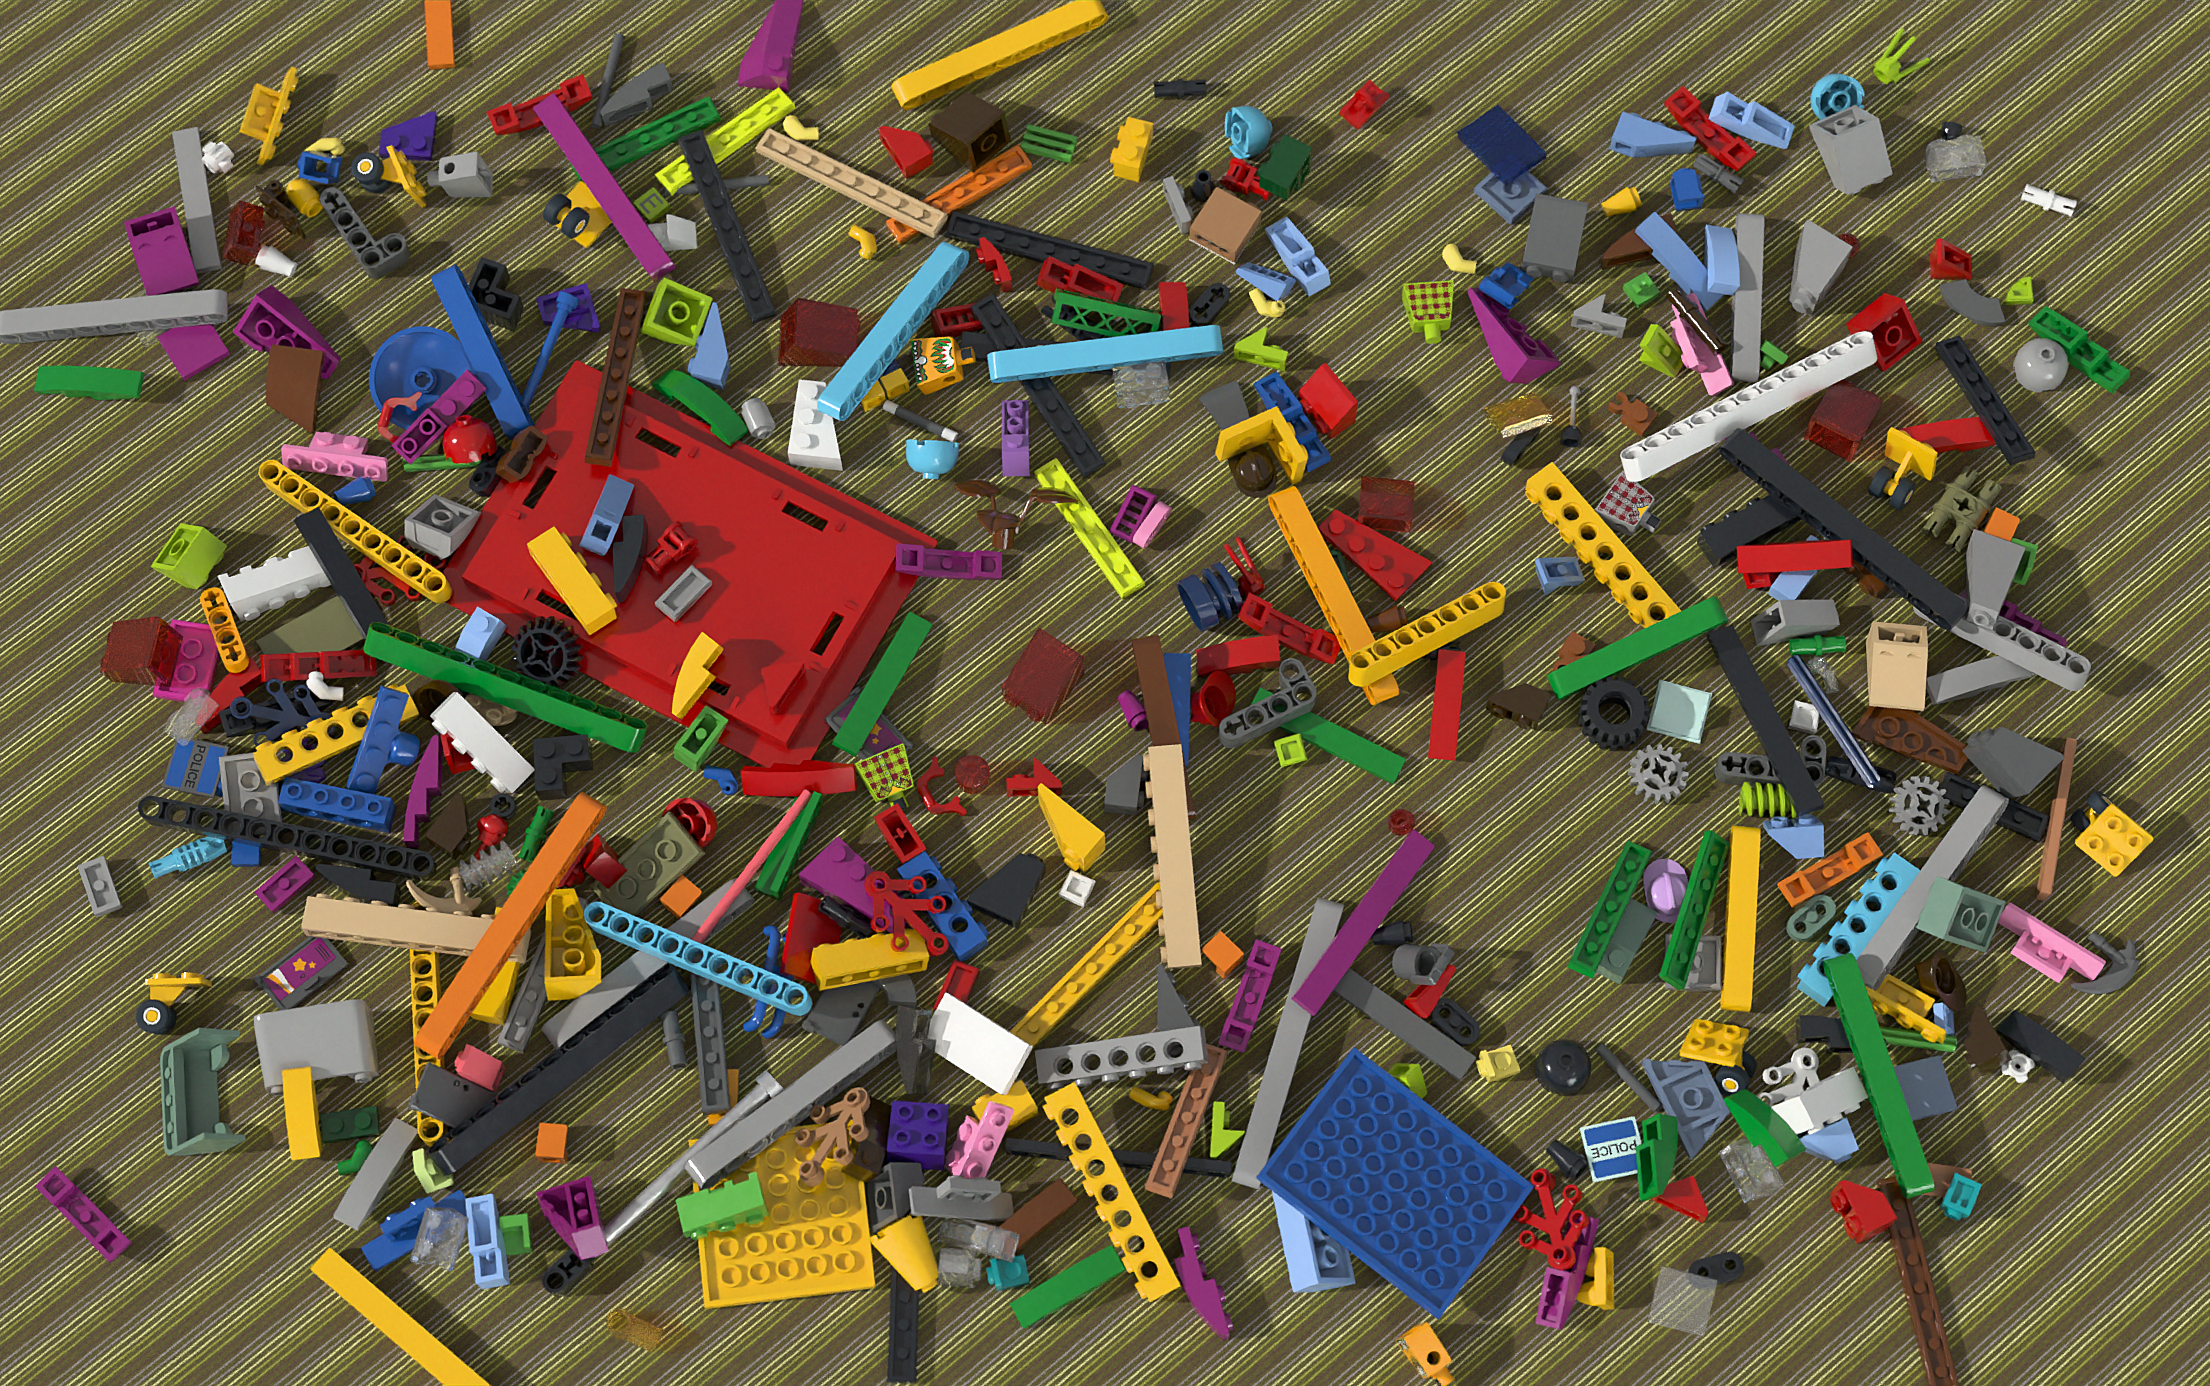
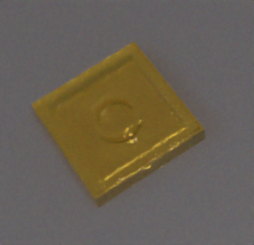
M1534 392L1484 408L1485 416L1503 438L1553 422L1551 412Z

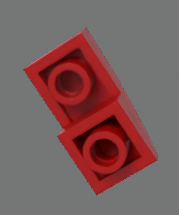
M985 237L979 238L980 248L976 249L979 264L984 263L986 272H993L995 284L1001 285L1003 293L1013 291L1012 278L1002 256Z
M1159 282V309H1161L1162 331L1189 328L1186 282Z

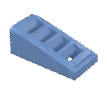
M1249 262L1238 267L1236 270L1239 276L1276 301L1288 296L1296 282V279Z

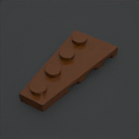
M1869 706L1852 731V734L1857 739L1954 774H1958L1968 760V757L1962 752L1967 745L1909 709Z

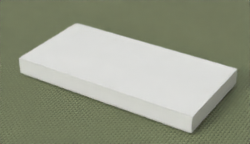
M945 993L919 1040L922 1044L1005 1096L1033 1048L1029 1043L949 993Z

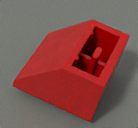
M1842 1180L1830 1193L1832 1197L1830 1198V1203L1837 1214L1841 1213L1846 1222L1844 1223V1229L1851 1239L1854 1238L1857 1244L1887 1230L1897 1219L1882 1192Z

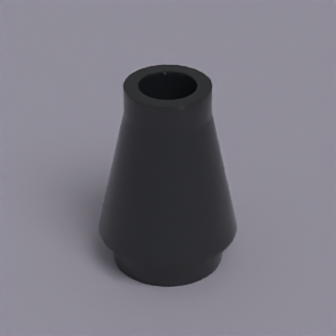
M1198 171L1190 187L1192 197L1199 202H1207L1216 188L1209 171Z
M1401 919L1377 928L1372 934L1374 945L1401 946L1413 943L1411 922H1404Z
M1557 1139L1546 1150V1153L1551 1156L1566 1178L1571 1177L1573 1180H1576L1589 1165L1584 1155L1567 1147Z

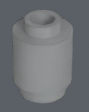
M752 398L746 401L741 406L743 410L742 416L752 437L764 439L772 435L776 424L766 403L762 402L760 398Z

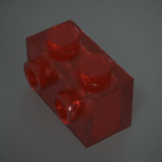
M241 200L237 202L229 214L222 259L248 266L253 258H257L261 249L259 238L265 224V220H263L265 207Z

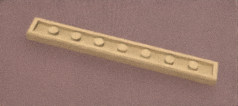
M768 128L756 146L757 153L934 239L948 219L946 213Z

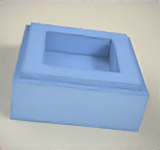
M1944 1003L1933 1004L1935 1025L1946 1030V1035L1954 1036L1953 1011Z

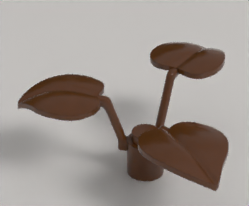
M969 480L957 483L954 486L957 491L964 495L972 497L986 496L990 499L991 509L979 510L976 516L984 528L993 535L992 546L998 549L1013 548L1015 533H1020V526L1034 501L1047 504L1068 502L1078 504V500L1061 489L1053 487L1032 489V495L1029 497L1019 517L1012 513H1003L996 510L994 494H999L1001 489L994 483L984 480Z

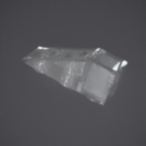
M944 1217L939 1228L937 1241L1012 1262L1020 1234L968 1219Z

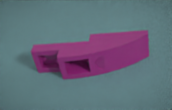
M466 370L391 446L411 465L444 435V431L449 425L455 422L457 417L464 415L488 388L470 370Z
M1189 1227L1178 1229V1238L1183 1257L1174 1259V1267L1183 1291L1204 1323L1221 1339H1229V1330L1233 1329L1230 1314H1224L1221 1303L1226 1302L1222 1285L1216 1286L1215 1278L1203 1281V1278L1207 1277L1204 1261L1198 1262L1196 1251L1200 1250L1196 1233L1191 1234Z

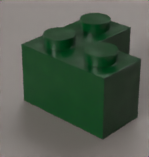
M1284 134L1280 142L1275 141L1270 151L1271 157L1268 163H1262L1257 176L1260 177V188L1287 201L1293 189L1299 191L1310 172L1312 147Z

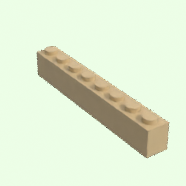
M1177 744L1148 747V754L1143 755L1144 771H1150V782H1145L1146 796L1147 798H1152L1153 809H1148L1149 826H1155V836L1150 837L1151 851L1152 853H1157L1158 864H1153L1154 881H1160V891L1155 892L1157 908H1162L1163 919H1158L1159 936H1165V947H1160L1162 963H1167L1168 970L1201 967L1182 746Z
M317 894L316 897L307 896L301 929L306 936L470 956L495 919V916L481 915V918L470 917V914L462 911L446 914L437 908H426V911L415 910V907L406 904L391 907L381 901H371V904L360 903V900L346 897L344 900H335L332 896ZM530 928L507 961L526 963L531 936Z

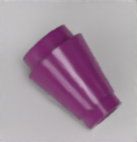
M1131 690L1120 694L1118 701L1128 726L1133 728L1134 731L1146 729L1148 721L1144 704Z

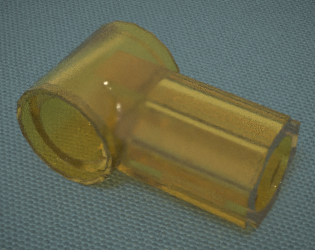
M614 1309L608 1314L606 1319L607 1329L611 1336L623 1339L651 1353H654L664 1332L663 1329L630 1315L624 1309ZM621 1317L627 1320V1326L623 1330L612 1328V1322L616 1318Z

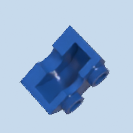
M1507 262L1501 268L1496 267L1490 277L1486 276L1481 282L1479 289L1503 306L1512 309L1519 302L1516 296H1520L1525 288L1528 289L1534 278L1510 262Z

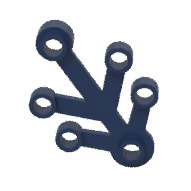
M277 678L269 679L266 683V689L271 695H274L283 711L252 704L244 696L234 698L230 704L231 713L238 719H245L252 715L279 721L278 724L270 729L255 733L253 742L256 746L260 745L256 741L259 735H265L267 741H272L296 725L308 728L307 724L315 719L322 718L325 721L333 717L327 712L319 711L310 697L309 688L304 684L295 686L293 695L298 701H302L310 717L299 715L285 694L282 682ZM272 682L280 684L278 691L273 692L270 690L269 686ZM299 688L306 689L307 694L305 697L300 698L297 696L296 692ZM244 702L246 709L243 712L237 711V703ZM331 727L327 730L329 737L334 734L336 727Z

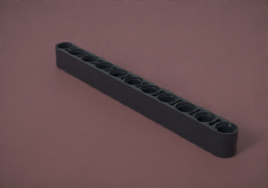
M1737 428L1719 447L1720 454L1729 463L1828 540L1852 539L1853 559L1939 627L1950 631L1966 614L1968 607L1962 599L1746 431Z
M146 796L138 804L140 816L148 824L362 869H371L372 871L421 881L431 879L436 873L437 866L429 853L157 796ZM150 806H159V811L156 815H146V811ZM177 811H186V816L182 821L175 822L173 820V816ZM204 817H213V822L210 826H200V822ZM231 822H240V828L237 832H227V827ZM258 828H267V834L263 838L254 837V833ZM293 833L294 839L291 843H281V838L284 834ZM314 838L321 839L319 848L315 850L308 848L309 841ZM347 844L349 847L345 854H335V849L338 845ZM373 849L376 851L375 857L372 860H362V854L366 850ZM394 855H401L403 857L401 864L398 866L389 865V860ZM422 860L430 862V866L426 871H416L418 862Z
M669 966L661 970L436 1141L428 1149L427 1153L442 1174L446 1176L457 1171L686 996L690 988L674 966Z

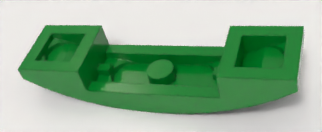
M670 369L652 383V387L670 401L677 398L711 424L710 432L727 445H733L748 432L747 426L737 413L720 396L697 379L683 372Z

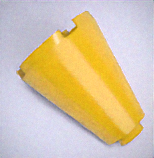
M911 1215L904 1216L877 1233L880 1237L879 1239L876 1235L871 1236L869 1239L915 1291L921 1288L924 1293L938 1285L936 1279L940 1277V1273L922 1216L913 1215L914 1218Z

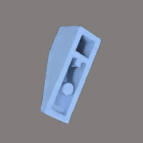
M477 607L464 627L454 650L486 661L507 628V625ZM458 689L463 695L466 694V691Z

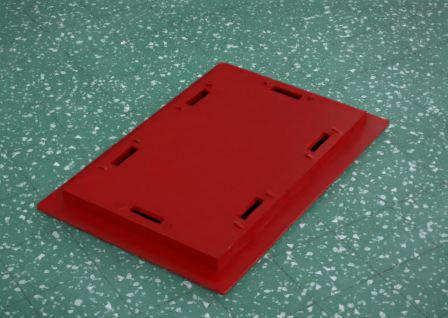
M575 361L534 426L547 435L544 449L533 458L532 467L525 477L512 484L501 478L483 507L476 524L460 544L442 574L446 577L452 588L450 599L444 603L472 616L477 607L481 608L507 625L504 633L512 638L519 633V628L526 625L527 621L531 619L536 620L540 616H545V618L555 616L556 622L560 619L564 620L565 628L573 626L570 632L572 635H580L575 641L577 644L584 645L578 651L584 657L583 660L578 662L582 666L578 672L687 728L690 727L705 705L728 719V723L717 743L763 767L770 768L773 763L800 765L803 760H812L831 728L824 719L849 697V694L853 691L919 578L917 575L896 571V544L923 545L924 548L936 549L938 545L937 540L740 441H736L731 446L727 445L710 432V426L628 386L612 467L585 463V453L603 373L580 361ZM644 429L681 448V450L674 457L637 437L641 430ZM549 468L556 473L535 507L531 509L525 506L524 503L545 469ZM609 474L634 485L623 516H645L648 525L645 555L648 556L659 546L657 540L676 521L683 524L682 528L691 537L698 539L696 547L688 555L682 557L676 563L673 560L668 562L661 569L659 575L654 573L643 561L639 576L626 600L618 603L614 592L613 542H623L622 518L604 557L579 546ZM789 502L828 523L822 531L783 510ZM552 527H555L560 534L564 532L572 543L571 550L574 554L578 552L581 554L587 564L585 569L589 574L595 573L602 584L600 589L604 595L609 593L617 604V607L614 608L617 618L591 635L587 633L578 619L574 620L537 601L540 594L544 593L567 605L532 558L527 543ZM693 565L712 581V586L675 623L655 606V602ZM442 584L435 585L432 591L439 590ZM837 614L844 619L824 653L820 656L813 651L833 617ZM703 632L724 648L708 671L715 676V682L729 688V690L723 696L707 688L681 720L672 713L677 679L691 647ZM552 648L548 651L546 650V652L543 654L549 655V653L552 652L554 649ZM795 661L803 662L805 672L775 715L772 714L769 709L761 668Z

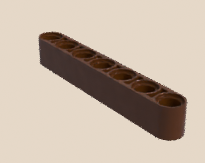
M1155 634L1131 639L1152 746L1181 744L1159 635ZM1182 751L1188 820L1196 819Z

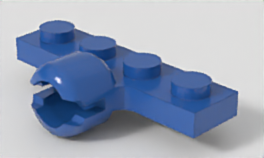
M385 686L380 687L348 778L346 789L375 794L382 771L387 763L391 762L408 767L415 762L419 752L420 740L413 734L398 730L409 697L406 692Z

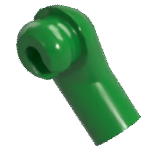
M362 1140L358 1142L351 1159L337 1162L340 1176L360 1171L373 1150L369 1141Z

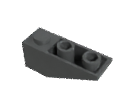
M1162 964L1158 965L1157 1032L1200 1026L1196 1018H1190L1187 1012L1189 1005L1183 994H1177L1174 985H1176L1175 978L1170 970H1164ZM1181 1044L1175 1045L1171 1049V1056L1173 1057L1183 1052V1046Z

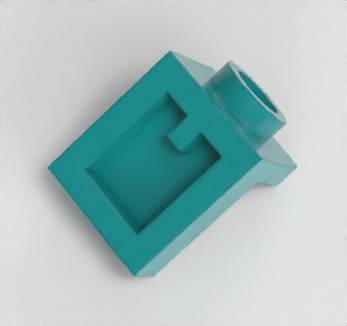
M1957 1173L1953 1174L1939 1208L1945 1210L1944 1215L1955 1220L1966 1219L1970 1216L1982 1184Z
M1024 1255L996 1260V1258L990 1259L991 1267L986 1268L989 1285L995 1284L997 1291L1030 1284Z

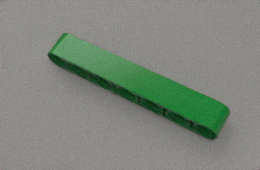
M1713 596L1549 673L1546 677L1557 700L1560 701L1589 688L1591 685H1595V682L1600 679L1604 681L1606 677L1617 675L1728 622L1729 619L1718 597Z

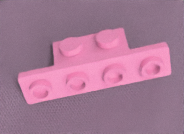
M1694 293L1687 295L1691 302H1695L1698 305V310L1707 320L1697 295ZM1672 305L1677 319L1670 322L1674 330L1672 337L1683 351L1681 358L1685 366L1701 374L1706 389L1711 396H1715L1732 387L1734 382L1722 354L1718 353V355L1714 356L1709 347L1686 320L1679 317L1680 313Z
M316 432L309 447L284 444L281 448L282 463L288 469L353 478L368 476L371 480L386 482L388 479L387 458L365 455L369 447L368 438Z
M2012 903L2007 904L2000 916L1998 923L2020 936L2011 954L2058 983L2062 980L2069 967L2093 981L2106 963L2102 958Z
M990 1101L980 1122L976 1118L966 1115L963 1124L958 1129L954 1145L947 1154L945 1168L953 1175L963 1176L964 1179L985 1177L1014 1113V1109L1010 1106Z

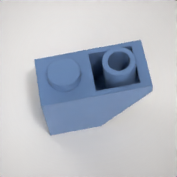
M1805 814L1799 816V819H1788L1779 816L1771 818V821H1763V827L1767 833L1796 859L1824 857V825L1818 817Z

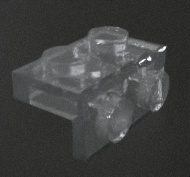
M1165 360L1112 367L1118 408H1134L1146 404L1157 405L1170 400Z
M197 687L196 690L193 689L184 699L185 703L180 710H176L167 720L168 725L163 730L182 746H187L218 708L219 704L210 697L211 693L207 689Z
M426 1207L410 1261L417 1265H438L446 1271H453L469 1218L453 1208Z

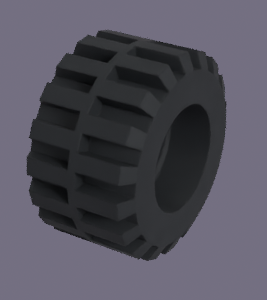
M1612 676L1606 677L1605 682L1601 679L1596 681L1594 687L1591 685L1587 689L1586 695L1584 694L1578 714L1580 716L1578 721L1579 727L1583 726L1582 733L1584 737L1589 735V742L1593 745L1595 742H1598L1600 749L1604 750L1605 746H1609L1610 751H1616L1618 746L1621 747V750L1627 749L1629 743L1634 745L1644 733L1650 713V706H1647L1649 700L1647 695L1642 696L1643 689L1640 686L1637 688L1633 687L1635 682L1630 679L1626 683L1623 682L1624 677L1618 676L1617 680H1613ZM1607 703L1619 704L1628 712L1629 720L1622 724L1608 723L1601 717L1598 708Z

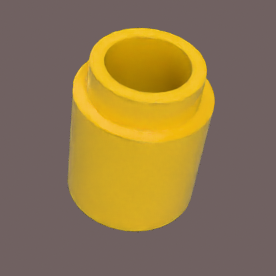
M294 179L288 184L286 191L288 199L302 214L313 217L322 210L320 194L306 179Z

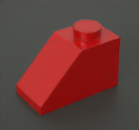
M887 126L878 128L880 141L906 179L933 165V147L927 139L923 141L919 133Z

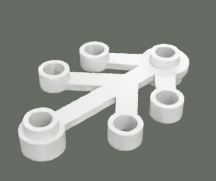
M1800 1048L1793 1053L1791 1062L1780 1067L1766 1069L1763 1072V1080L1769 1085L1779 1083L1783 1076L1794 1073L1791 1084L1770 1093L1758 1094L1757 1097L1760 1099L1764 1097L1767 1100V1105L1771 1107L1773 1103L1803 1092L1805 1079L1809 1087L1820 1082L1816 1074L1819 1065L1816 1053L1809 1048ZM1804 1057L1809 1061L1808 1066H1805L1803 1063ZM1770 1071H1773L1775 1073V1081L1770 1079Z

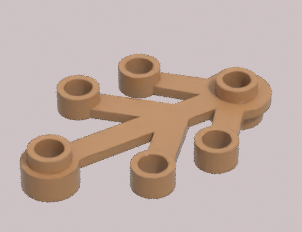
M854 1088L845 1095L843 1101L827 1108L817 1105L810 1112L811 1119L819 1125L824 1124L830 1117L840 1114L836 1121L813 1131L803 1128L796 1133L795 1141L802 1148H808L814 1142L825 1138L811 1161L803 1162L799 1168V1176L808 1186H816L823 1180L825 1172L821 1165L836 1141L838 1148L834 1152L835 1160L841 1165H848L853 1160L854 1154L850 1150L847 1124L851 1118H853L854 1124L850 1127L849 1134L858 1142L867 1138L869 1130L865 1126L864 1113L870 1106L869 1094L863 1088Z

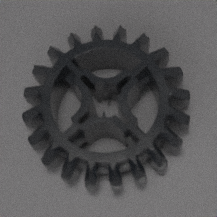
M540 616L536 620L531 619L527 621L526 625L521 626L519 633L513 638L517 643L512 645L511 649L517 652V654L511 660L519 662L515 670L522 669L524 676L556 688L559 685L564 686L569 680L576 677L575 672L582 667L578 662L583 660L584 656L578 653V651L584 645L577 644L575 641L580 635H572L570 632L573 626L565 628L564 620L560 619L556 622L555 616L548 618ZM554 649L549 655L541 656L546 650Z

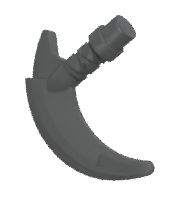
M2094 930L2087 939L2093 943L2096 949L2102 950L2113 961L2112 966L2101 978L2088 983L2073 982L2071 987L2088 994H2106L2125 985L2136 972L2139 961L2135 960V946L2132 939L2127 941L2124 950L2117 951L2105 940L2104 936H2100Z

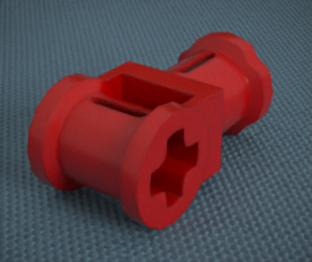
M1231 158L1229 162L1230 168L1226 176L1221 178L1220 184L1231 192L1242 193L1246 196L1251 191L1262 196L1263 200L1267 201L1272 193L1259 187L1260 177L1257 176V168L1250 166L1242 159Z
M679 521L672 523L664 531L663 535L657 540L659 546L648 556L644 555L642 557L644 562L657 575L661 573V569L668 562L673 560L676 563L679 559L688 555L698 543V539L691 537L682 528L683 524Z

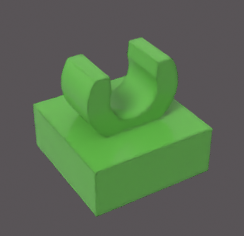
M1646 272L1623 285V290L1637 309L1658 298L1660 295V291Z
M1766 338L1760 344V349L1764 352L1760 358V366L1767 371L1775 360L1783 365L1789 357L1786 352Z

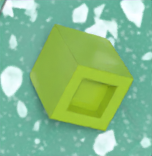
M1395 1063L1387 1072L1421 1099L1427 1095L1420 1064Z

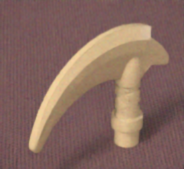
M459 867L450 869L453 898L443 899L431 896L420 890L411 880L406 881L412 896L425 909L437 908L446 914L462 911L470 914V917H472V911L482 901L480 897L470 899L464 895V888L462 886L464 877Z

